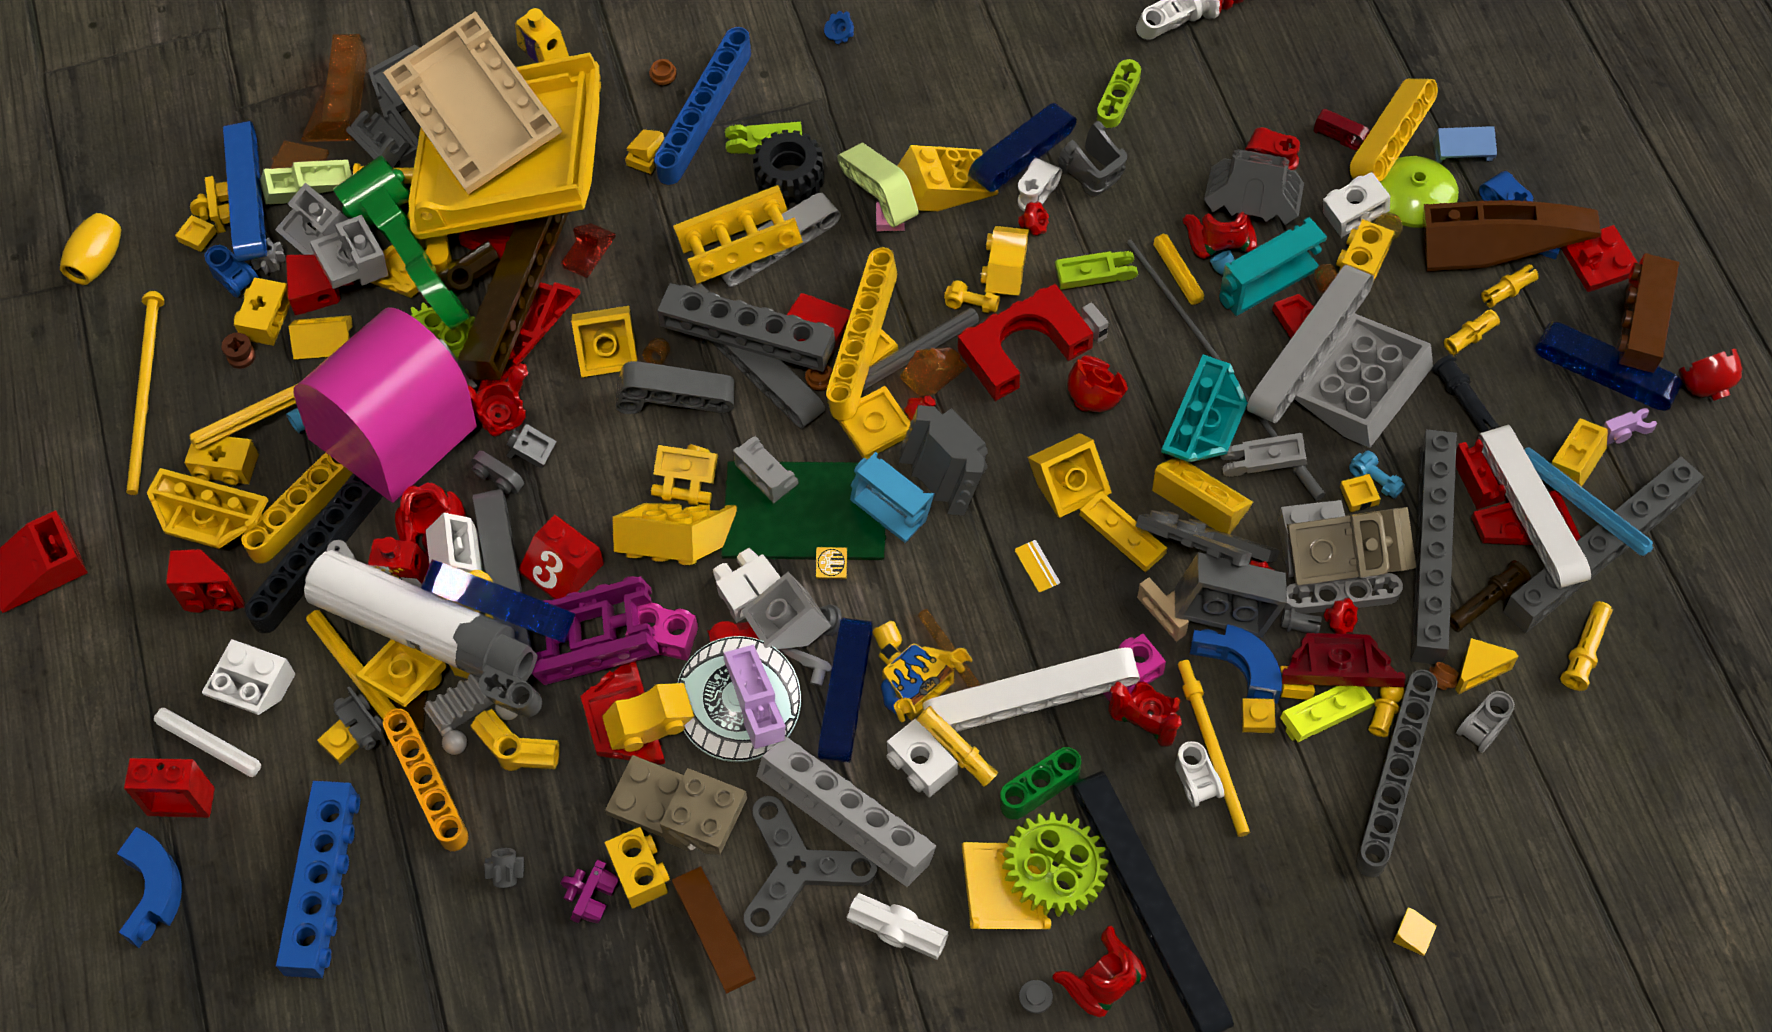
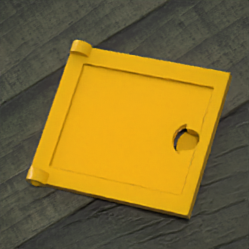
M962 843L971 929L1051 928V919L1044 915L1043 906L1039 905L1032 911L1031 905L1033 901L1028 899L1026 902L1021 903L1020 899L1023 893L1021 891L1011 892L1015 881H1005V877L1011 871L1002 868L1004 861L1008 859L1003 856L1006 847H1009L1007 843ZM1028 866L1032 873L1041 874L1036 866Z

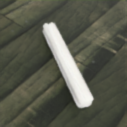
M166 708L159 709L158 713L154 716V721L157 725L249 777L256 776L261 769L259 760Z

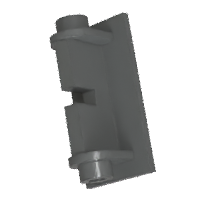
M350 686L347 687L350 696L346 699L339 698L334 702V713L346 728L357 722L348 730L360 748L370 750L376 745L378 740L386 746L383 735L385 732L383 722L378 715L374 717L370 715L368 711L371 708L362 694L356 696Z

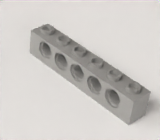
M785 736L784 741L775 744L762 756L756 777L904 886L908 887L930 865L936 849L934 843L907 825L901 818L885 809L875 799L870 798L856 788L850 781L845 780L825 763L805 751L799 744L794 743Z

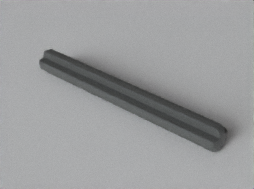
M968 308L870 366L863 390L960 334L966 328L979 322L977 312L973 308Z

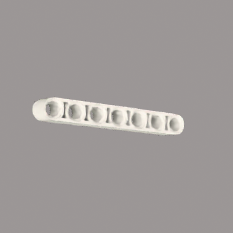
M1505 425L1479 433L1478 439L1484 445L1482 452L1499 484L1504 485L1506 489L1505 495L1557 588L1561 589L1590 580L1591 571L1585 555L1511 426Z
M1119 648L935 697L925 701L922 706L924 711L931 705L938 715L958 732L1109 692L1111 686L1117 681L1128 687L1140 681L1132 649Z

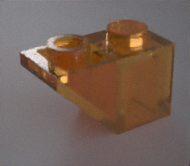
M952 348L921 349L915 352L899 378L919 396L932 395L962 373L967 365L960 359V354Z

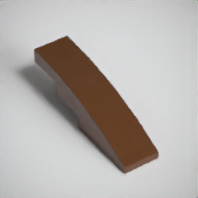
M697 867L672 879L674 888L726 994L756 980L745 953L702 867Z

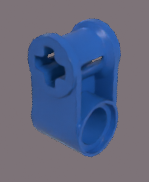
M1502 171L1479 187V193L1483 201H1533L1531 192L1525 189L1507 171Z
M214 245L205 253V261L212 276L236 298L241 295L240 291L248 286L254 277L259 278L251 266L245 261L237 262L235 254L223 245Z

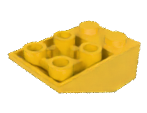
M910 145L897 165L906 174L918 210L940 211L999 193L981 149Z

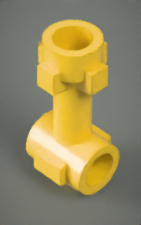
M959 280L953 281L951 286L947 287L944 294L946 305L953 309L960 308L962 302L982 306V312L996 313L1000 302V296L995 295V293L986 292L985 295L968 292V286Z

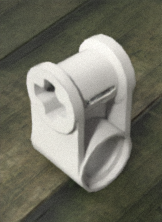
M1035 158L1018 183V190L1020 192L1018 197L1019 208L1025 211L1028 203H1035L1037 201L1043 205L1050 193L1057 187L1061 179L1062 169Z
M1190 741L1184 743L1178 751L1175 767L1193 808L1197 807L1199 802L1215 796L1217 798L1224 797L1222 782L1212 766L1206 749L1198 742ZM1194 756L1199 763L1190 765L1184 761L1183 757Z

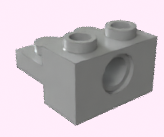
M305 183L287 203L293 209L275 230L303 255H314L310 242L335 233V224L346 221L349 218ZM309 222L316 228V231L308 225Z
M362 215L335 224V233L310 242L311 249L333 289L355 280H359L361 286L388 276L384 253Z

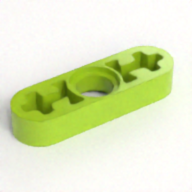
M1131 59L1123 60L1114 71L1097 108V121H1100L1106 128L1116 127L1123 118L1140 81L1141 66L1138 62ZM1128 71L1132 72L1129 74L1127 81H1125L1124 74H1127ZM1114 90H1123L1126 95L1124 97H1115L1112 95V92ZM1111 106H1113L1114 113H1111L1110 116H1106L1105 114H1108L1111 109Z

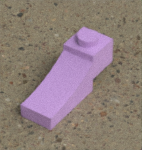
M754 644L724 652V662L740 704L744 726L754 749L784 741L786 726L775 703V692Z

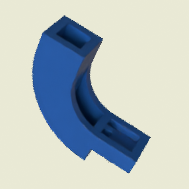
M136 827L117 855L126 865L143 874L145 890L140 903L119 933L129 943L140 948L144 941L151 938L158 921L167 926H170L180 905L182 883L178 867L169 853L153 836Z

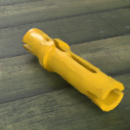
M931 705L917 717L916 720L958 760V765L961 768L965 767L983 787L996 777L998 772L978 754L979 750L975 746L971 747L938 715Z

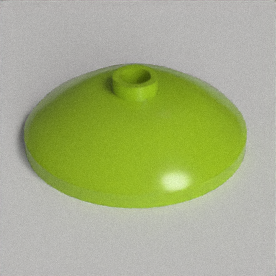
M1405 156L1398 158L1387 176L1382 181H1379L1391 196L1390 211L1384 215L1403 226L1423 228L1424 204L1454 203L1458 201V186L1453 175L1442 164L1426 157Z

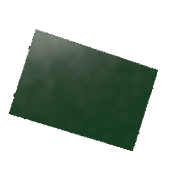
M728 461L727 480L725 482V506L737 505V512L722 547V559H737L739 553L750 548L758 557L763 554L766 559L816 560L817 547L847 548V560H884L885 527L850 500L852 492L851 483L856 476L854 469L859 462H779L787 471H792L795 474L798 484L773 503L735 465V461Z

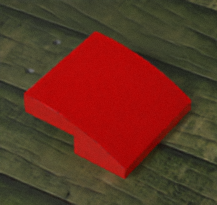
M801 293L787 315H796L803 320L814 323L821 322L834 328L835 346L831 353L832 355L840 345L841 335L846 329L851 310Z

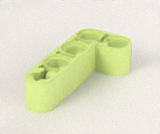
M860 143L837 155L838 163L844 174L879 200L883 215L891 227L894 228L919 214L910 182L904 171L864 143Z

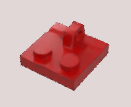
M1615 225L1601 229V237L1561 247V250L1587 292L1629 279L1633 264L1638 263Z

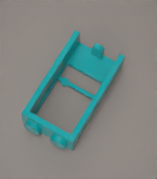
M1308 217L1304 220L1302 226L1299 227L1297 225L1293 231L1289 229L1231 263H1226L1219 295L1221 303L1225 308H1230L1235 316H1238L1320 269V265L1307 251L1310 250L1314 255L1319 254L1322 251L1319 244L1326 241L1327 236Z

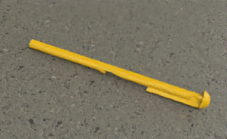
M149 291L142 297V303L147 308L126 493L130 495H137L139 492L159 307L164 305V298L157 291Z

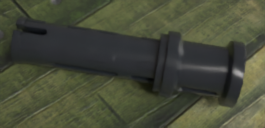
M1449 354L1438 360L1432 367L1433 373L1440 375L1446 384L1445 390L1447 393L1457 397L1480 432L1489 431L1485 424H1488L1491 430L1499 428V424L1496 423L1469 385L1471 383L1469 375L1463 374L1456 364L1457 358L1455 355Z

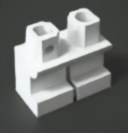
M750 548L739 553L737 556V561L741 566L737 570L732 572L727 563H722L713 569L718 594L726 603L736 623L745 618L741 610L781 578L763 554L758 557Z

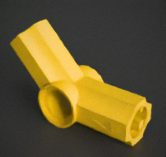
M493 709L481 712L470 725L505 770L514 771L521 767L556 769L558 765V740L519 738L509 730ZM516 748L512 755H503L507 749Z

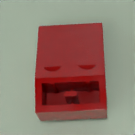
M56 510L27 523L0 547V610L2 613L88 573L68 526Z

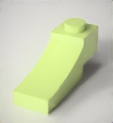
M348 160L293 162L291 168L264 169L260 183L265 204L288 203L305 183L318 193L334 191V187L352 174Z

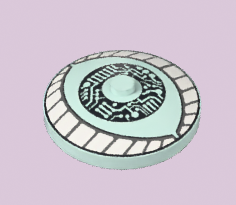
M732 636L721 638L705 645L688 660L678 678L677 683H684L694 714V717L684 725V733L702 752L722 761L749 762L762 758L767 751L777 744L774 743L754 749L744 726L740 704L724 662V652L754 644L775 692V703L786 726V737H789L799 717L801 691L792 665L779 650L773 646L765 648L764 641L756 638Z

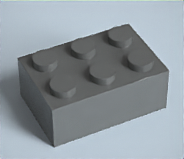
M1198 552L1175 587V618L1226 629L1227 624L1262 638L1287 604L1286 573L1250 564L1237 566L1232 564L1233 560L1221 557L1216 558Z

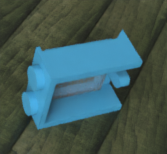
M875 452L868 460L863 458L854 469L856 476L851 483L852 492L850 500L906 543L926 522L935 493H923L919 487L883 459L879 460L877 458L878 453Z

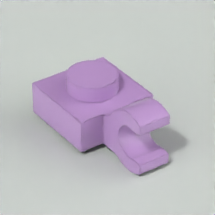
M1648 408L1640 409L1635 414L1631 411L1605 421L1603 427L1608 429L1607 445L1613 442L1617 444L1625 442L1632 436L1633 431L1642 434L1651 433L1655 429L1657 422L1645 423L1642 421L1649 413Z

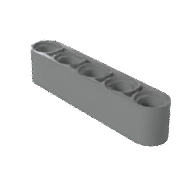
M823 193L811 196L782 214L785 221L795 218L803 243L726 272L720 276L731 287L742 283L835 226L841 217L838 209ZM771 220L770 222L761 226L757 230H763L765 228L773 226L774 224Z

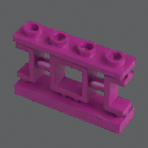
M632 576L623 579L621 582L610 585H598L592 590L581 593L572 592L567 594L566 597L556 600H543L537 605L528 607V614L532 617L530 626L537 633L545 632L547 648L545 651L536 653L538 657L531 674L542 684L547 685L659 655L658 643L653 639V636H655L654 629L648 623L639 625L637 606L651 603V597L649 596L652 594L651 587L642 577ZM624 602L625 613L615 615L612 605ZM602 616L604 635L582 640L580 622ZM567 618L568 628L558 631L556 620ZM627 625L629 636L617 639L616 628ZM569 641L572 652L560 655L559 643Z

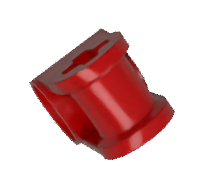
M1263 127L1254 130L1245 149L1246 151L1286 157L1289 160L1288 169L1295 170L1299 164L1297 153L1300 149V142L1296 137L1274 132Z

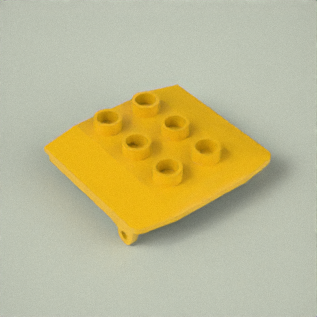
M591 52L516 67L537 98L557 122L562 132L470 194H467L423 129L420 128L408 200L410 230L417 239H426L585 209L592 183L599 114V65L597 61H594Z

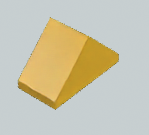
M1471 638L1464 654L1455 690L1458 694H1461L1512 670L1518 658L1517 653L1513 650Z

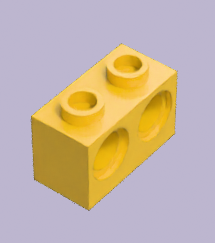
M1362 219L1358 229L1352 228L1346 243L1350 246L1347 251L1342 249L1336 265L1340 267V270L1344 265H1349L1373 275L1375 280L1390 249L1395 231Z
M638 827L604 842L632 909L668 893L665 882L669 881L670 878L663 862L656 864L653 854L658 853L651 834L645 837L641 827ZM632 848L641 849L640 853L635 857L626 856L627 851ZM643 876L653 877V880L647 885L637 884L638 880Z

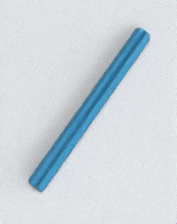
M1529 447L1524 449L1543 481L1639 555L1645 556L1648 552L1652 551L1653 541L1533 449Z

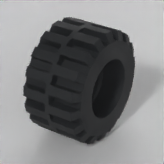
M782 130L781 134L774 132L771 134V138L765 137L761 140L762 145H757L755 149L756 154H753L755 181L759 192L778 185L786 206H790V203L798 205L801 201L810 198L812 194L815 195L820 192L819 187H822L824 183L822 150L821 147H818V142L815 139L811 140L810 135L806 133L800 135V131L794 130L793 133H788V130ZM786 165L799 166V168L792 171L779 170V168Z

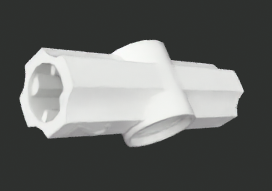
M860 893L854 898L847 916V921L876 933L881 940L894 947L903 948L906 946L936 960L941 955L948 937V931L918 919L917 915L911 910L896 904L890 907Z

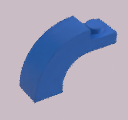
M1229 624L1226 626L1225 635L1218 634L1216 631L1209 629L1194 630L1190 654L1221 659L1234 664L1240 669L1247 681V698L1274 699V703L1278 704L1282 691L1281 672L1276 658L1263 641L1252 633Z

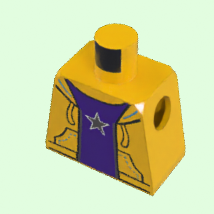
M533 8L516 21L517 45L536 63L569 57L560 29L540 9Z

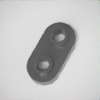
M478 451L471 459L473 472L483 480L488 478L495 482L498 489L503 488L505 494L510 492L517 494L525 484L523 479L513 469L484 451Z

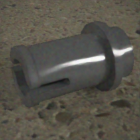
M1290 608V610L1284 609L1280 627L1286 628V632L1296 630L1305 633H1319L1321 626L1319 623H1321L1322 617L1295 612V608Z

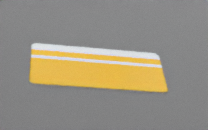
M1036 540L1015 549L1038 592L1047 590L1060 583Z

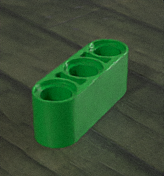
M1063 747L1006 783L1000 792V810L1002 814L1012 820L1020 819L1071 786L1080 776V754L1073 748ZM1067 762L1072 764L1074 768L1063 770L1059 765ZM1042 779L1045 780L1048 783V785L1045 787H1037L1033 784V782L1035 780ZM1012 796H1017L1022 800V802L1020 804L1013 805L1007 802V799Z

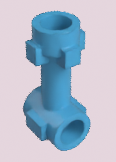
M1365 451L1363 454L1359 453L1352 459L1349 466L1352 475L1359 477L1370 474L1372 479L1383 486L1381 492L1386 496L1389 495L1392 498H1396L1404 489L1405 484L1401 482L1402 479L1397 475L1390 477L1376 467L1379 461L1373 452Z

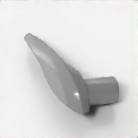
M793 648L779 649L787 656L799 661L803 666L814 669L810 683L822 686L825 673L832 669L827 661Z

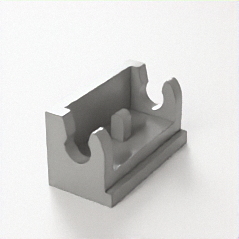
M754 436L739 448L736 447L733 450L735 465L775 503L798 484V479L792 471H787L759 442L760 440Z

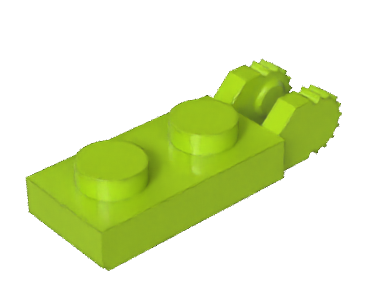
M801 122L750 125L746 127L741 124L729 126L725 129V136L731 140L726 142V150L731 154H756L755 149L757 145H762L761 140L765 137L771 138V134L774 132L781 134L782 130H788V133H793L794 130H797L802 135Z
M1109 251L1058 259L1055 261V270L1060 290L1116 280L1127 281L1136 278L1138 275L1137 267L1129 265L1134 262V255L1129 251L1115 253Z

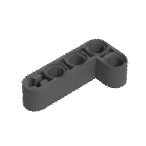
M639 361L627 362L623 365L617 380L616 410L623 414H636L642 410L644 402L717 413L729 412L734 408L735 380L731 376Z

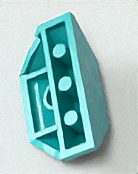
M1204 354L1202 355L1161 449L1162 453L1188 462L1228 453L1248 404L1230 363Z

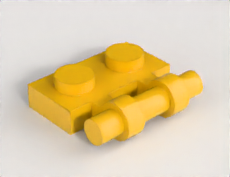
M658 445L653 474L664 476L665 478L663 485H652L651 495L662 497L664 501L672 502L673 499L688 501V504L697 506L699 503L710 504L712 493L701 491L702 482L714 484L718 454ZM676 478L690 480V489L675 487Z

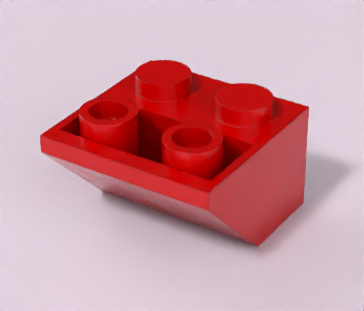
M201 549L170 551L166 584L183 610L199 613L207 609L232 611L234 608H244L245 602L230 577Z

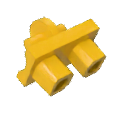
M213 176L205 177L207 198L205 194H198L197 199H194L190 204L191 213L199 216L204 221L208 220V216H210V219L215 222L217 233L226 232L225 224L230 223L229 203L222 205V202L229 200L227 182L216 183Z

